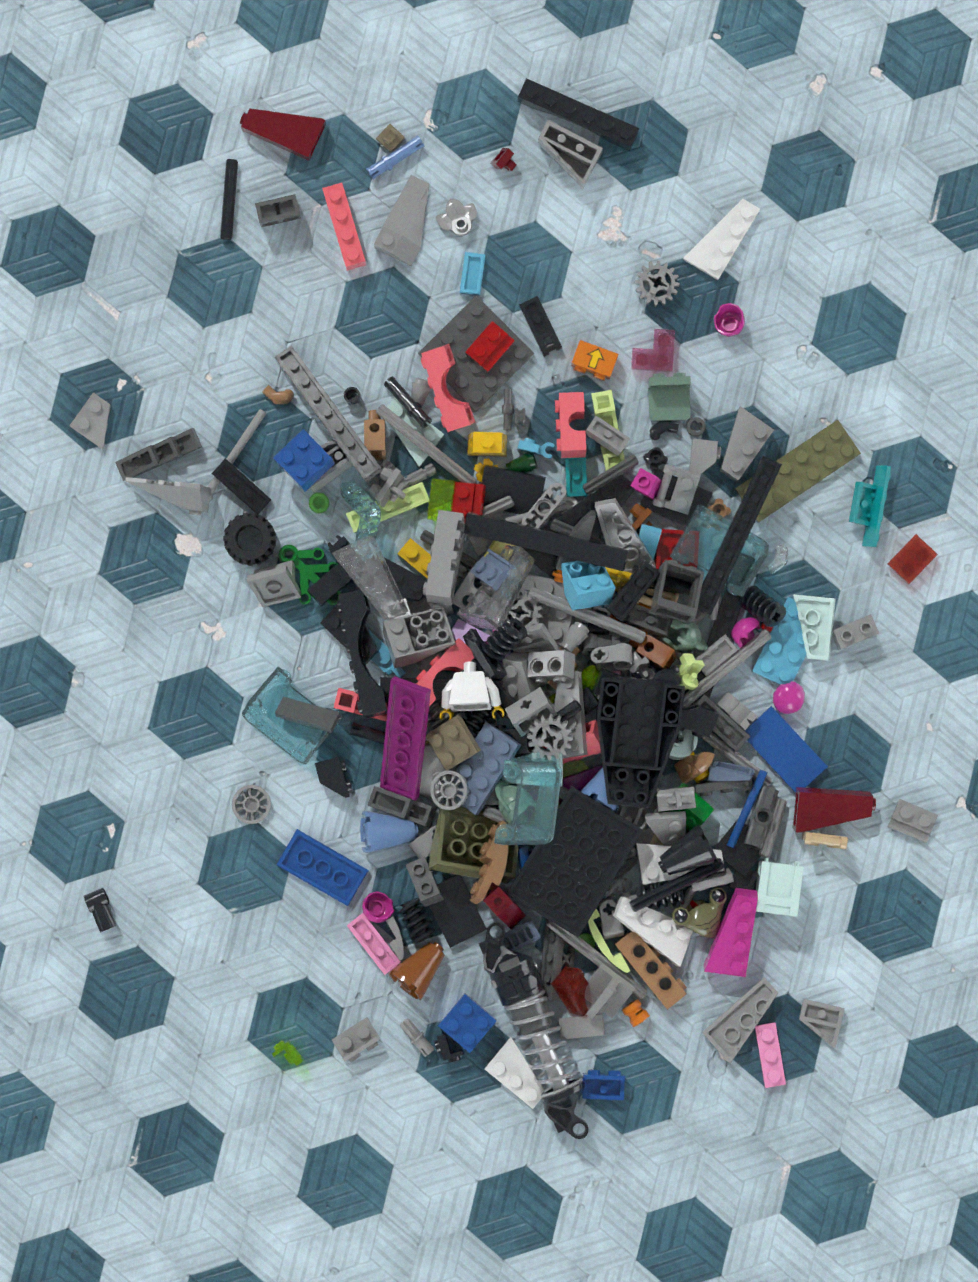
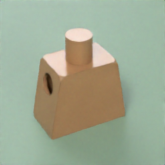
M376 410L368 411L369 420H364V445L375 460H386L385 420L381 419Z

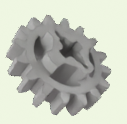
M657 261L656 265L653 266V263L649 262V268L642 266L643 273L637 272L636 276L640 280H635V284L639 285L635 291L642 293L640 299L647 298L646 304L654 301V306H657L658 302L661 301V304L665 305V299L672 301L671 294L677 295L678 291L674 287H679L680 283L675 282L679 276L672 274L674 268L667 269L668 263L660 266V261ZM651 271H659L657 274L654 275L648 274ZM666 274L670 279L671 285H669V283H667L665 280ZM659 279L660 285L655 288L654 282ZM643 282H645V284H647L649 287L648 293L644 288ZM660 292L666 293V294L663 295V296L655 297V295H656L657 293H660Z
M516 591V596L509 595L510 601H503L506 607L500 608L504 612L500 619L510 621L512 616L518 619L525 627L539 624L540 619H545V616L541 615L545 608L540 606L542 603L530 599L528 591H524L523 594L520 591ZM524 611L527 612V613H529V614H524V615L522 614L521 616H520L519 614H517V613H521V612H524Z
M550 714L547 719L544 715H541V721L535 719V726L530 725L529 730L533 733H528L527 735L528 739H532L528 745L529 747L534 746V754L538 751L540 752L541 759L544 755H547L548 760H551L552 755L559 759L560 752L566 755L565 747L571 748L572 744L568 741L573 740V735H569L572 732V727L566 728L568 721L561 722L560 715L556 719H553V714ZM542 727V734L536 737L537 731ZM547 730L551 736H554L553 742L549 737L547 738ZM564 737L562 745L558 747V741Z

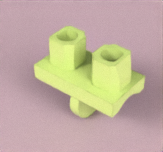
M684 653L679 658L682 665H677L680 669L679 676L681 677L679 684L685 685V690H694L698 686L697 674L705 665L703 660H695L692 653Z

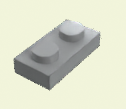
M598 416L594 417L585 431L587 436L617 456L620 455L630 440L629 437Z

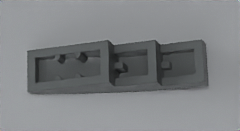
M191 428L174 437H169L157 444L145 447L115 463L122 480L126 481V477L133 478L193 452L201 448L202 445L195 429Z

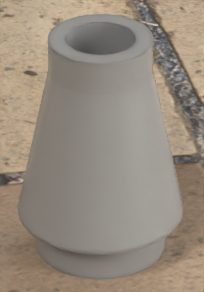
M415 378V381L412 382L411 397L422 406L431 390L428 381Z
M575 622L574 625L571 624L561 648L572 653L588 637L589 629L579 622Z

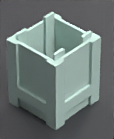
M765 857L763 861L758 862V876L755 886L758 895L757 912L798 917L804 867L799 866L800 862L794 861V865L768 862V858Z

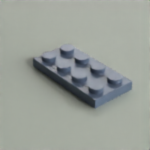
M485 722L475 739L481 751L461 762L455 771L464 776L469 787L468 798L462 806L475 815L480 813L493 792L495 785L498 784L521 744L490 722ZM462 782L458 786L460 789L464 788ZM462 791L458 792L459 795H463L464 793ZM457 796L456 801L459 803L461 799Z

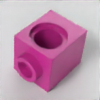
M640 468L630 486L637 492L654 500L662 480Z

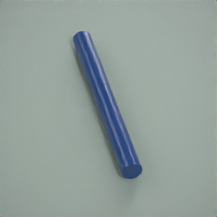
M760 769L727 846L735 847L768 772Z

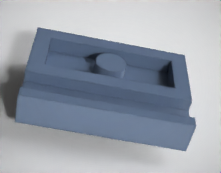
M488 549L489 553L485 557L482 556L470 572L497 591L509 576V570L515 567Z

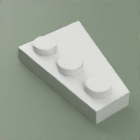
M510 1037L484 1069L532 1109L541 1100L544 1088L541 1084L535 1083L536 1076L534 1072L528 1068L527 1061L512 1037Z

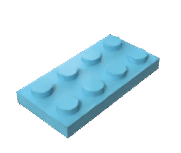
M787 597L783 605L786 608L784 619L773 627L770 633L771 639L765 643L752 669V672L779 685L794 681L806 656L796 602L790 597Z

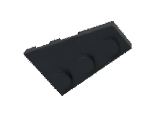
M336 606L320 624L345 647V641L348 640L346 633H343L341 627L343 616L342 613H339ZM365 625L362 649L364 660L367 664L379 650Z

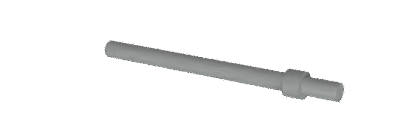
M259 409L226 458L231 464L234 463L267 414L263 410ZM215 477L208 485L211 488L209 502L213 498L212 494L220 484V481Z

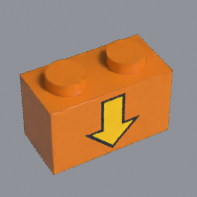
M580 340L571 366L579 373L585 374L587 371L594 374L593 377L605 381L606 378L610 380L619 354Z

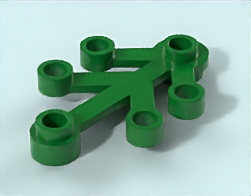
M284 545L279 550V559L282 563L293 561L295 567L300 571L301 597L306 594L309 596V600L303 602L299 598V601L304 605L311 602V595L307 592V589H309L308 579L315 584L320 579L315 573L329 572L330 565H337V563L305 565L300 559L314 558L319 561L324 558V551L321 548L297 550L293 545ZM320 550L322 556L316 558L314 556L315 551ZM291 551L293 557L287 559L285 557L286 552ZM339 596L336 601H332L331 599H329L327 602L330 605H337V601H339Z

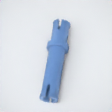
M417 135L389 155H383L381 160L366 168L367 172H369L368 174L374 180L385 171H391L394 165L422 147H425L424 143H422L421 138Z

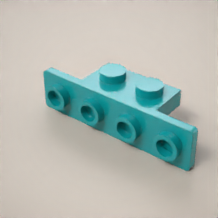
M876 466L873 485L864 482L855 483L849 522L865 526L863 547H877L880 539L879 532L883 520L884 504L887 499L891 466Z

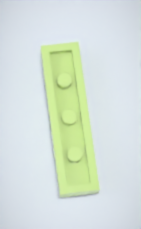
M423 482L402 490L406 495L405 498L401 499L398 497L395 502L388 500L384 508L375 501L346 513L353 532L356 533L430 502Z

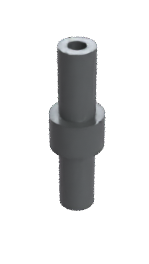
M509 388L504 389V405H502V414H504L503 430H512L514 405H512V389Z

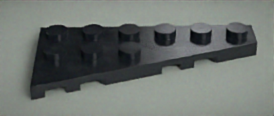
M620 475L594 491L556 519L574 527L591 510L596 511L595 502L616 498L622 507L635 490L630 486L632 482L623 475ZM596 512L591 535L599 538L603 532ZM552 522L541 528L542 530L555 532L550 529ZM519 546L514 548L554 579L553 571L557 570V555Z

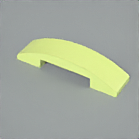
M612 390L591 393L595 416H598L619 431ZM600 445L605 471L625 460L623 450L617 456Z
M595 909L588 921V925L596 944L616 967L626 973L630 972L620 952L615 955L611 954L593 921L600 917L599 912Z

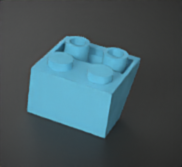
M582 561L562 563L564 594L572 611L610 603L615 586L605 567Z

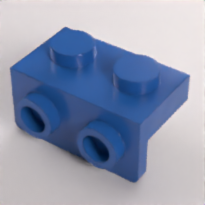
M589 1069L587 1073H583V1081L586 1087L582 1093V1099L624 1100L625 1075L621 1074V1071L608 1070V1074H600V1070Z

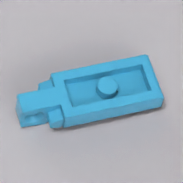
M369 630L379 650L371 661L384 673L386 672L390 675L393 672L399 678H402L406 672L401 667L394 669L388 647Z

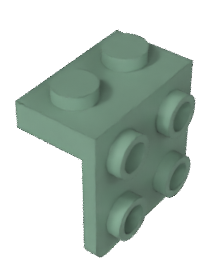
M664 373L653 374V377H649L648 398L649 419L651 421L690 419L691 376H686V373H673V377H665Z

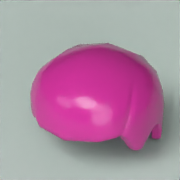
M732 303L721 305L714 316L715 328L721 335L727 337L739 334L745 325L743 311L738 305Z
M744 618L734 625L731 637L739 649L755 637L753 631L755 628L760 630V623L756 618Z
M793 681L787 684H780L773 693V704L783 714L797 712L802 708L805 701V692L802 686Z
M378 891L369 893L363 900V914L369 921L375 923L385 922L394 912L393 900L388 898L385 893Z

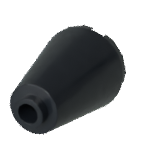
M698 824L659 856L661 861L658 864L663 873L668 872L669 875L714 864L718 862V859Z

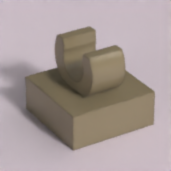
M389 124L376 140L392 153L405 140V137Z

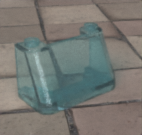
M698 505L674 546L670 557L680 565L692 562L708 571L732 521L702 505ZM751 532L725 584L729 593L742 597L765 561L769 550V544Z
M278 666L250 698L242 711V716L249 724L301 764H307L331 733L276 717L275 711L283 696L315 705L291 686V674ZM325 708L338 712L335 708ZM340 715V718H339V720H338V722H337L335 728L337 727V725H338V724L341 722V720L343 719V717H342L341 715Z
M528 756L504 760L503 775L507 781L517 784L513 823L512 825L503 824L497 828L494 843L500 845H544L550 843L554 837L562 777L560 765L554 761Z

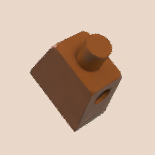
M648 634L642 643L631 639L628 643L637 649L636 652L641 659L646 657L650 665L658 671L670 668L676 659L674 649ZM649 648L653 649L651 652L646 651Z

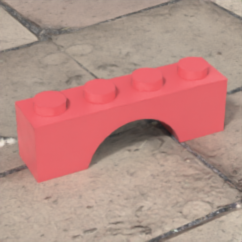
M338 183L322 188L346 270L365 266V257L343 184Z
M450 344L421 353V363L423 368L427 369L429 375L427 378L428 384L434 390V402L436 407L440 408L443 427L447 429V432L475 423L469 402L455 399L448 391L446 385L448 371L456 363Z
M460 638L455 641V645L444 649L445 653L441 657L437 654L429 663L432 667L427 672L423 669L416 677L418 680L417 685L431 689L429 707L436 700L433 692V680L436 674L442 671L461 672L464 670V663L471 662L474 659L472 650Z

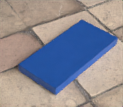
M772 706L745 730L750 735L747 742L795 793L796 787L806 788L828 767Z
M298 829L276 864L346 906H349L369 871Z

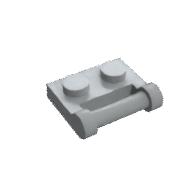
M666 464L663 469L664 476L657 497H654L653 504L688 515L701 475ZM672 475H676L678 479L671 500H667L665 496Z

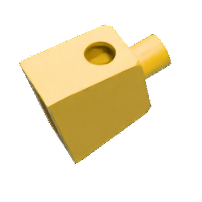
M501 432L470 433L468 435V456L507 457V435Z

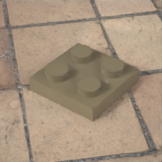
M460 714L426 734L427 740L446 771L481 751Z

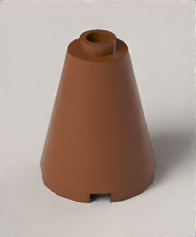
M428 942L392 969L389 976L394 982L399 980L400 988L415 999L419 998L421 1000L445 956L443 947L436 942L433 944Z

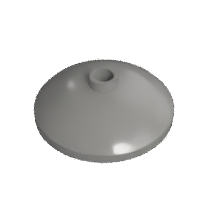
M430 743L425 744L419 794L428 799H432L430 792L432 781L439 773L446 771ZM460 763L448 771H456ZM447 774L448 781L452 778V774ZM436 783L435 790L440 791L441 785ZM440 793V794L435 795V796H436V798H438V797H440V796H442V795H441V793Z

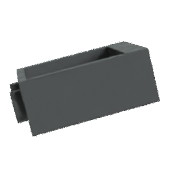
M665 560L658 569L660 574L656 579L650 612L689 624L697 614L704 572L693 566L680 565L674 560ZM666 575L691 582L687 606L662 598Z

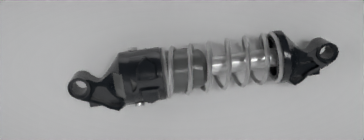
M492 922L487 927L485 941L478 943L483 954L484 969L492 980L491 985L496 990L500 1002L504 1006L503 1008L510 1012L512 1017L510 1023L519 1028L516 1038L520 1040L532 1038L533 1040L522 1051L526 1055L539 1054L538 1057L530 1062L528 1068L533 1070L545 1068V1071L539 1074L535 1080L537 1084L551 1083V1086L546 1088L541 1095L545 1114L554 1122L558 1133L566 1131L575 1139H583L588 1134V1125L585 1120L575 1115L574 1111L586 1085L582 1078L568 1081L579 1075L580 1071L564 1073L562 1065L573 1060V1056L558 1059L556 1050L565 1046L567 1042L562 1041L552 1044L549 1036L558 1032L561 1027L556 1026L548 1029L552 1023L550 1017L555 1012H550L546 1001L549 997L543 996L545 990L537 971L538 966L533 962L531 956L504 947L505 927L500 922ZM493 926H499L502 929V934L499 937L491 936L490 929ZM535 1045V1050L527 1051L530 1047ZM541 1059V1065L533 1066L536 1062H538ZM547 1074L549 1079L540 1080L543 1076ZM578 1123L585 1126V1130L581 1134H576L573 1131V1127Z

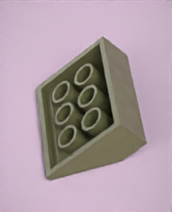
M464 807L454 810L440 808L430 851L429 870L480 879L479 871L484 863L479 861L482 855L480 850L483 844L488 842L490 838L488 835L489 830L493 824L497 825L498 822L485 817L483 811L475 815ZM508 827V857L501 883L506 884L516 878L519 832Z

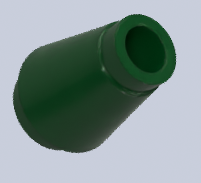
M525 453L506 463L507 469L524 473L534 472V469H538L533 453Z

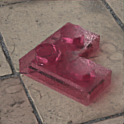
M654 329L653 349L632 348L631 369L672 372L675 330Z

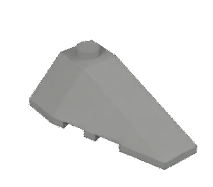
M413 175L410 176L374 243L375 249L409 266H412L421 248L429 183Z
M126 477V482L180 508L189 510L191 515L201 516V512L208 513L210 487L185 482H168L164 480L156 482L150 479Z

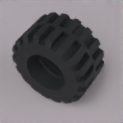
M243 513V515H237L235 519L229 521V525L224 530L223 541L225 549L235 561L243 565L253 566L255 564H262L261 562L269 559L268 557L273 554L274 547H276V533L267 519L256 513ZM247 527L258 529L262 535V543L254 551H245L238 544L240 532Z

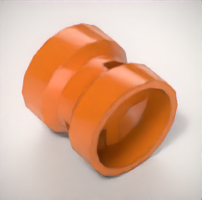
M638 998L622 1009L624 1015L630 1018V1023L633 1027L650 1016L646 1010H643L641 1007L642 1003Z

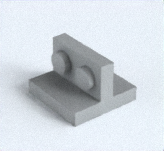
M293 561L254 570V574L247 576V583L262 607L301 598V590L295 582V564Z
M601 963L580 990L579 995L592 1003L586 1013L587 1016L593 1019L597 1013L601 1015L604 1012L613 1018L636 987Z

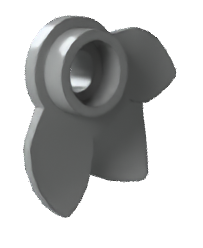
M450 199L446 204V213L437 215L436 220L443 230L453 231L458 236H466L472 229L471 222L476 218L477 210L473 203L464 207L459 200ZM460 223L465 224L463 227H458Z

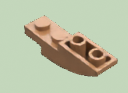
M503 820L497 825L493 824L488 833L490 838L488 842L483 844L480 850L482 855L479 861L484 863L479 871L481 876L479 881L474 883L470 891L472 893L470 901L475 904L483 901L488 889L494 890L497 888L503 878L508 857V831L506 822Z

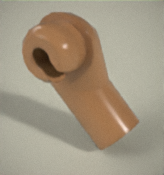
M270 385L262 391L265 396L277 405L288 404L294 397L292 390L286 389L285 391L276 392Z

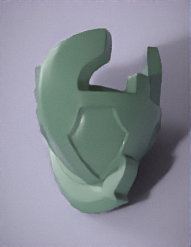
M673 619L667 637L662 640L665 645L683 652L695 648L705 651L708 649L706 641L701 636L699 627L693 621L688 624Z
M505 780L499 781L495 785V792L499 800V810L509 824H521L527 820L526 816L521 813L527 805L532 806L535 811L538 810L536 803L521 787L510 785Z

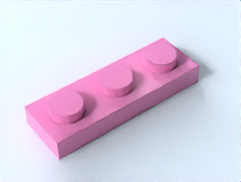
M363 913L347 925L384 975L401 963L390 946Z
M776 1023L757 1025L755 1033L764 1086L769 1088L786 1085Z

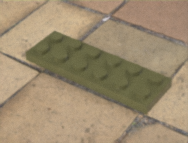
M836 420L776 461L781 463L782 466L756 519L758 523L861 454L839 420ZM752 478L735 488L741 499Z

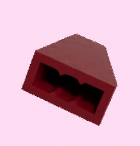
M249 108L247 113H243L240 124L243 132L310 161L326 126V120Z
M796 787L792 827L796 833L872 817V810L875 811L876 798H874L870 791Z
M500 886L492 890L483 900L510 929L526 916Z

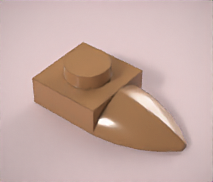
M702 752L689 755L676 763L674 766L681 782L688 783L704 773L711 765L715 756L714 753Z

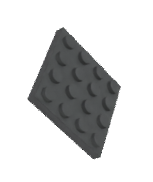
M477 295L418 352L422 357L421 353L450 344L456 363L448 371L446 382L466 402H469L475 412L534 355V352ZM493 321L513 338L515 342L490 371L487 372L465 352Z

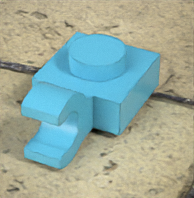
M524 438V441H519L517 450L551 459L552 455L547 454L545 449L547 447L554 448L555 445L547 442L540 446L536 444V440Z

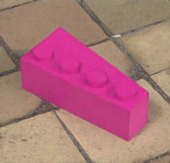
M735 889L724 919L720 924L719 931L704 961V972L746 977L758 901L756 890Z

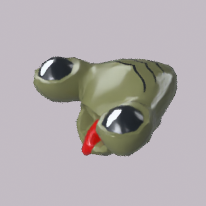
M720 887L710 890V903H706L704 900H691L686 909L683 907L674 909L672 920L677 925L684 926L703 937L715 938L720 928L722 909L727 899L726 892Z

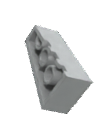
M438 511L434 543L431 546L430 552L431 562L427 566L428 582H425L423 587V594L426 595L427 602L452 606L466 535L463 533L465 526L463 513Z

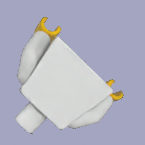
M465 662L464 672L454 673L453 679L448 681L442 691V708L444 710L439 715L440 719H444V713H448L450 716L449 720H451L454 716V711L491 710V706L494 707L492 710V717L496 719L494 714L496 710H500L502 717H504V709L500 707L501 700L498 688L489 677H485L483 671H476L475 662Z

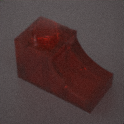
M565 966L551 985L571 1014L584 1016L588 1011L585 1002V990L589 983L581 969Z

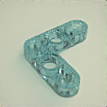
M344 482L340 487L341 496L360 516L354 544L355 552L360 557L370 556L373 553L381 519L380 508L356 482Z

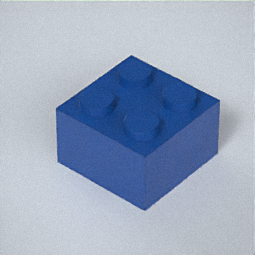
M304 429L273 457L276 463L304 492L335 464L326 451Z
M464 993L441 1020L438 1027L470 1053L496 1023L497 1019L469 995Z

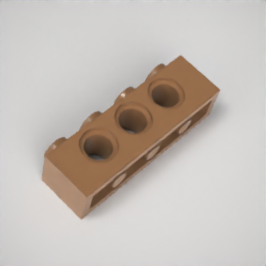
M630 930L614 943L667 1010L686 995L684 989L687 987L680 978L674 979L671 975L673 972L672 968L667 962L662 964L658 959L660 953L653 946L649 947L637 933ZM638 945L643 946L645 949V953L641 957H636L633 954V949ZM649 962L657 963L658 969L656 972H647L646 966ZM661 979H670L671 985L668 989L660 988L659 983Z

